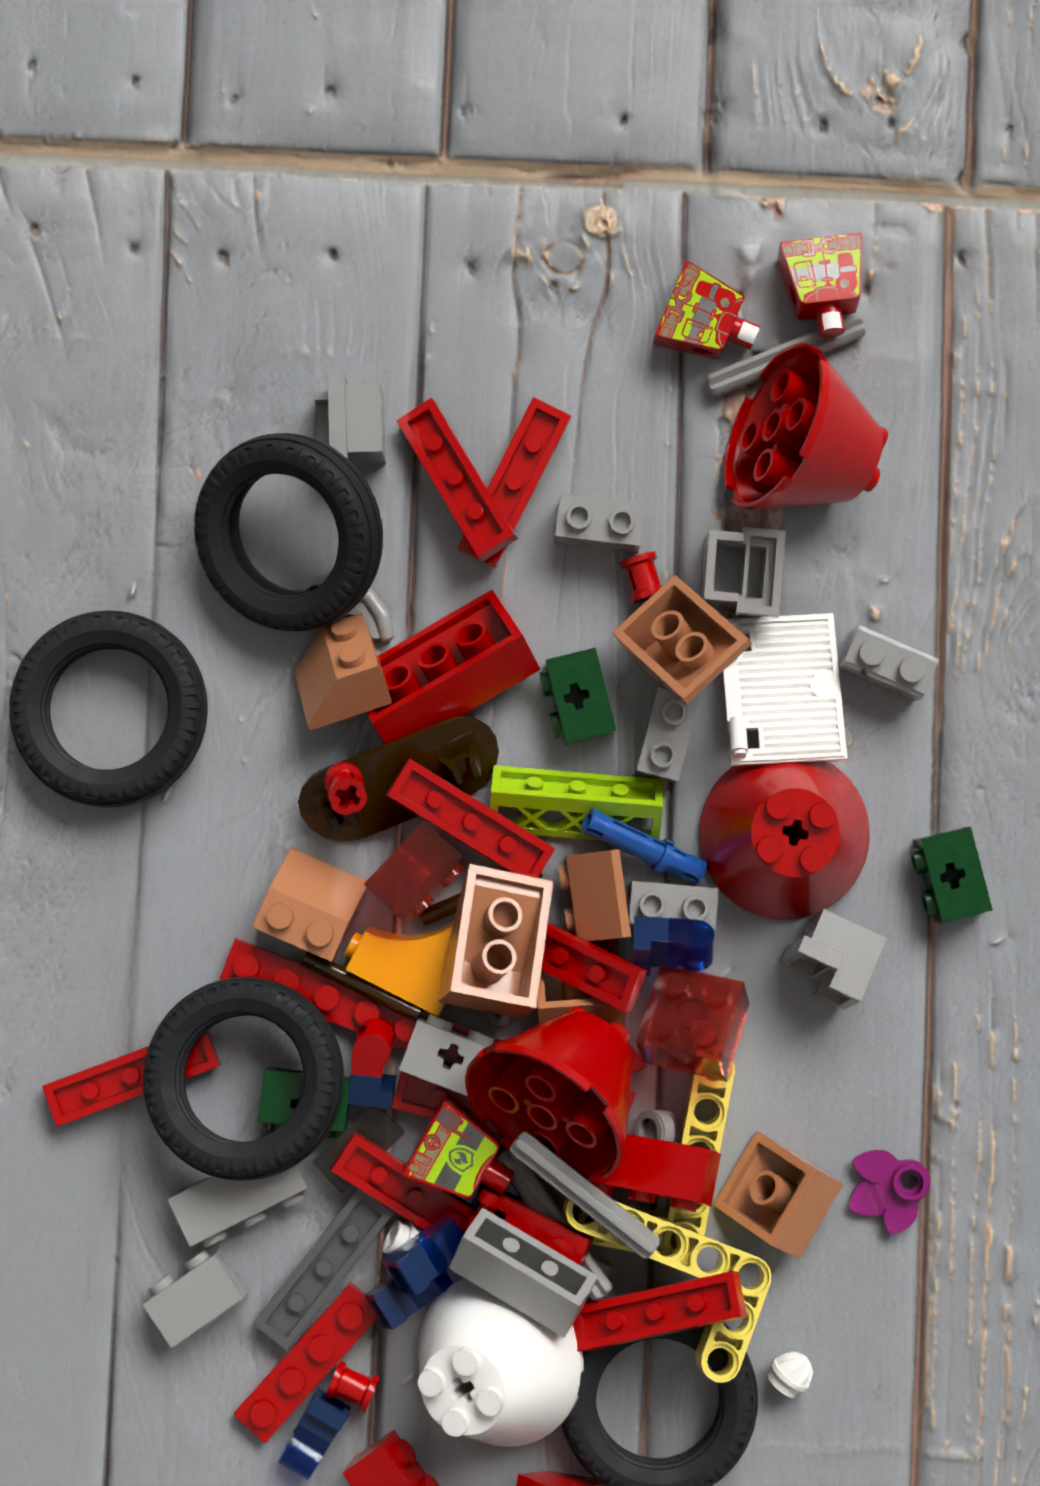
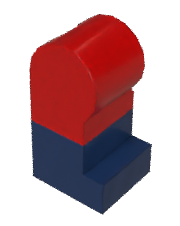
M369 1019L359 1026L352 1049L349 1105L391 1110L396 1090L397 1075L385 1074V1069L395 1037L392 1027L384 1020Z

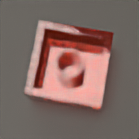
M424 820L364 885L401 920L406 919L409 915L416 920L435 901L429 894L436 886L441 883L445 888L448 887L464 870L459 862L465 856L429 822Z
M668 965L667 967H659L636 1039L643 1063L727 1082L750 1005L745 983Z

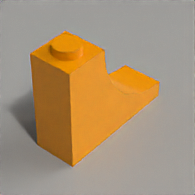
M454 922L435 931L414 935L389 933L369 926L363 935L355 932L344 954L351 958L346 971L439 1017L445 1003L438 1002L445 955Z

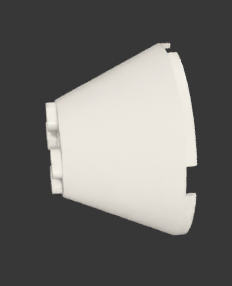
M462 1278L449 1286L435 1299L421 1325L418 1340L420 1375L418 1387L428 1412L442 1426L446 1434L453 1437L462 1435L496 1446L526 1445L536 1442L553 1432L564 1422L574 1408L579 1397L577 1394L581 1373L584 1371L583 1353L577 1352V1340L573 1325L564 1338L466 1278Z

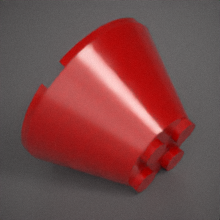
M797 343L785 348L759 374V377L764 379V382L753 399L744 398L732 426L724 461L725 488L733 491L734 495L731 501L735 505L747 510L842 503L853 500L863 490L870 492L877 485L880 478V469L877 466L882 448L888 439L887 429L879 426L821 350L807 343Z
M828 761L732 766L718 779L709 792L703 805L699 823V845L702 859L707 861L706 869L720 891L744 910L773 919H798L811 916L839 901L858 879L867 858L870 842L868 815L859 792L850 779ZM793 825L796 830V839L790 845L789 837L783 835L782 830L784 827Z
M572 1006L565 1014L479 1051L469 1063L465 1074L466 1091L470 1103L482 1123L489 1119L504 1135L499 1142L508 1150L517 1136L526 1131L587 1180L591 1181L594 1176L601 1175L608 1178L617 1170L625 1154L634 1062L631 1048L627 1043L630 1035L622 1025L615 1022L607 1023L603 1019L587 1013L580 1007Z

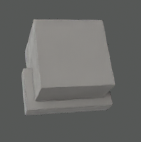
M345 373L327 374L328 391L314 392L317 413V440L336 449L353 464L386 463L384 394L380 382L348 384Z
M743 527L741 533L709 530L703 545L699 596L713 608L734 609L735 614L778 618L780 614L786 530Z
M822 909L808 919L801 938L785 948L779 963L818 980L819 983L814 996L845 1010L862 1001L887 938L835 913Z

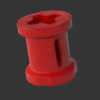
M655 551L635 555L619 562L620 568L626 570L633 593L630 596L631 603L633 604L648 600L663 586L660 583L654 563L657 559Z
M341 762L331 766L325 774L324 783L332 809L342 815H350L361 811L368 799L361 771L354 764L348 762Z
M340 1360L325 1397L330 1399L334 1396L359 1406V1411L365 1413L380 1376L375 1374L371 1377L348 1368L346 1362Z

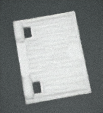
M833 613L779 616L778 618L752 617L727 619L743 634H749L750 641L752 642L750 645L751 651H744L723 670L727 731L730 735V765L847 760ZM758 730L759 748L748 749L747 731Z

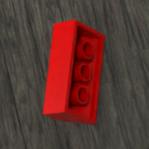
M491 589L378 655L392 703L366 713L386 744L442 720L458 715L462 716L515 684L524 681L527 677L541 669L522 633Z

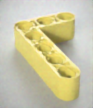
M706 1047L695 1055L678 1139L680 1144L691 1145L695 1142H703L708 1145L709 1149L720 1153L735 1074L733 1060L723 1049ZM711 1056H719L723 1058L725 1063L724 1072L715 1079L705 1077L702 1072L704 1061ZM703 1099L714 1100L717 1105L715 1116L708 1121H701L694 1115L696 1104ZM667 1198L665 1212L626 1205L700 1235H705L710 1206L697 1204L696 1212L670 1207V1198ZM579 1209L577 1214L578 1223H584L588 1216L582 1209ZM663 1231L658 1235L661 1241L656 1250L659 1254L668 1255L676 1248L670 1243L672 1231ZM591 1236L594 1238L593 1245L629 1251Z
M566 1198L562 1211L565 1220L570 1226L578 1231L634 1252L593 1218L587 1223H578L572 1213L574 1203ZM616 1202L656 1235L670 1230L676 1236L677 1244L674 1251L668 1255H661L656 1250L649 1257L652 1260L699 1278L729 1271L739 1272L744 1264L750 1262L754 1263L757 1267V1281L749 1287L741 1285L747 1317L743 1318L742 1323L734 1329H727L724 1323L705 1326L696 1350L695 1361L701 1373L714 1382L724 1383L732 1380L741 1368L771 1284L772 1275L769 1266L757 1256ZM704 1247H713L718 1257L715 1267L708 1271L700 1270L697 1265L699 1251ZM724 1348L728 1354L727 1365L720 1371H711L707 1363L709 1354L714 1349Z

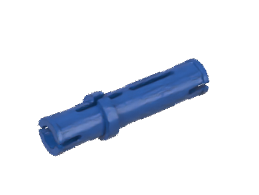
M594 808L589 810L590 815L587 814L581 826L582 834L598 839L609 846L645 861L651 865L652 870L659 873L666 871L694 886L699 883V879H702L706 871V860L674 847L675 843L666 838L661 841Z

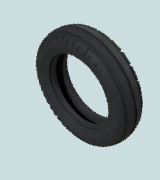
M275 433L255 437L239 444L225 454L210 471L199 493L194 516V535L201 565L206 571V576L210 583L219 592L222 599L245 618L276 630H313L329 625L348 614L358 605L370 589L378 572L383 550V526L379 507L363 475L350 460L331 446L314 438L291 433ZM283 474L304 481L322 496L334 516L338 531L337 558L328 577L315 589L296 591L270 582L257 571L244 550L239 531L241 506L250 488L265 475Z
M113 610L89 612L72 617L59 623L40 637L27 652L16 672L9 703L10 725L13 738L21 757L32 773L55 793L71 801L95 807H122L136 804L156 796L171 786L186 771L195 758L205 734L208 715L207 693L204 680L195 659L186 646L173 633L153 620L137 614ZM105 649L125 650L145 659L160 676L168 700L166 725L156 745L140 760L117 769H95L74 759L58 741L53 730L50 715L52 694L64 671L79 658Z
M234 977L219 980L193 991L179 1001L168 1012L155 1031L146 1054L143 1071V1090L147 1111L155 1130L165 1145L179 1159L194 1169L216 1178L234 1181H249L271 1177L292 1168L309 1156L331 1129L340 1108L344 1089V1065L340 1046L323 1014L312 1002L294 989L272 980L256 977ZM257 1016L281 1028L296 1046L303 1067V1087L294 1112L280 1128L257 1140L247 1142L234 1141L215 1134L197 1118L187 1098L185 1071L192 1049L202 1035L210 1028L229 1018Z
M704 1327L648 1339L674 1340L696 1351ZM643 1340L582 1352L584 1371L581 1373L577 1394L579 1397L571 1413L561 1426L567 1443L577 1460L601 1484L605 1486H713L727 1475L740 1460L752 1437L758 1411L757 1381L747 1352L736 1377L728 1382H717L719 1390L718 1409L706 1435L689 1450L666 1458L643 1457L621 1447L603 1427L596 1408L599 1381L607 1365L623 1349ZM724 1348L714 1349L708 1356L707 1363L713 1371L722 1370L728 1363V1354Z

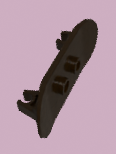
M458 715L442 720L341 761L354 764L362 773L368 799L361 811L350 815H342L332 809L324 783L326 772L333 766L330 765L312 774L302 786L298 800L300 815L311 830L324 838L339 842L366 838L418 817L415 813L385 796L407 758L412 759L463 792L471 795L487 783L493 773V766L497 764L499 755L497 738L487 724L475 717Z

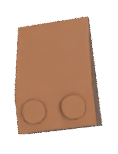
M676 575L612 632L635 663L658 684L686 704L752 644L749 638Z
M473 864L467 866L445 955L438 1002L520 1019L536 1009L553 881Z

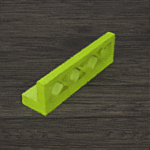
M494 765L490 808L497 813L499 806L518 808L523 815L517 819H507L537 836L600 841L581 833V826L587 814L590 815L589 810L594 808L625 824L635 817L652 819L651 830H638L659 839L663 813L664 779ZM552 810L560 811L566 818L560 822H548L541 815Z

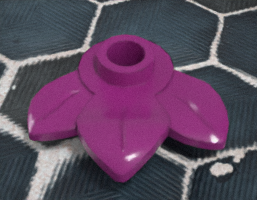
M871 1150L857 1155L852 1160V1163L864 1179L857 1184L851 1194L849 1201L850 1210L864 1216L883 1215L886 1229L891 1235L909 1228L917 1218L918 1201L926 1196L930 1188V1175L927 1169L916 1160L903 1159L899 1161L886 1150ZM906 1173H912L915 1176V1183L910 1188H903L900 1183L901 1177Z

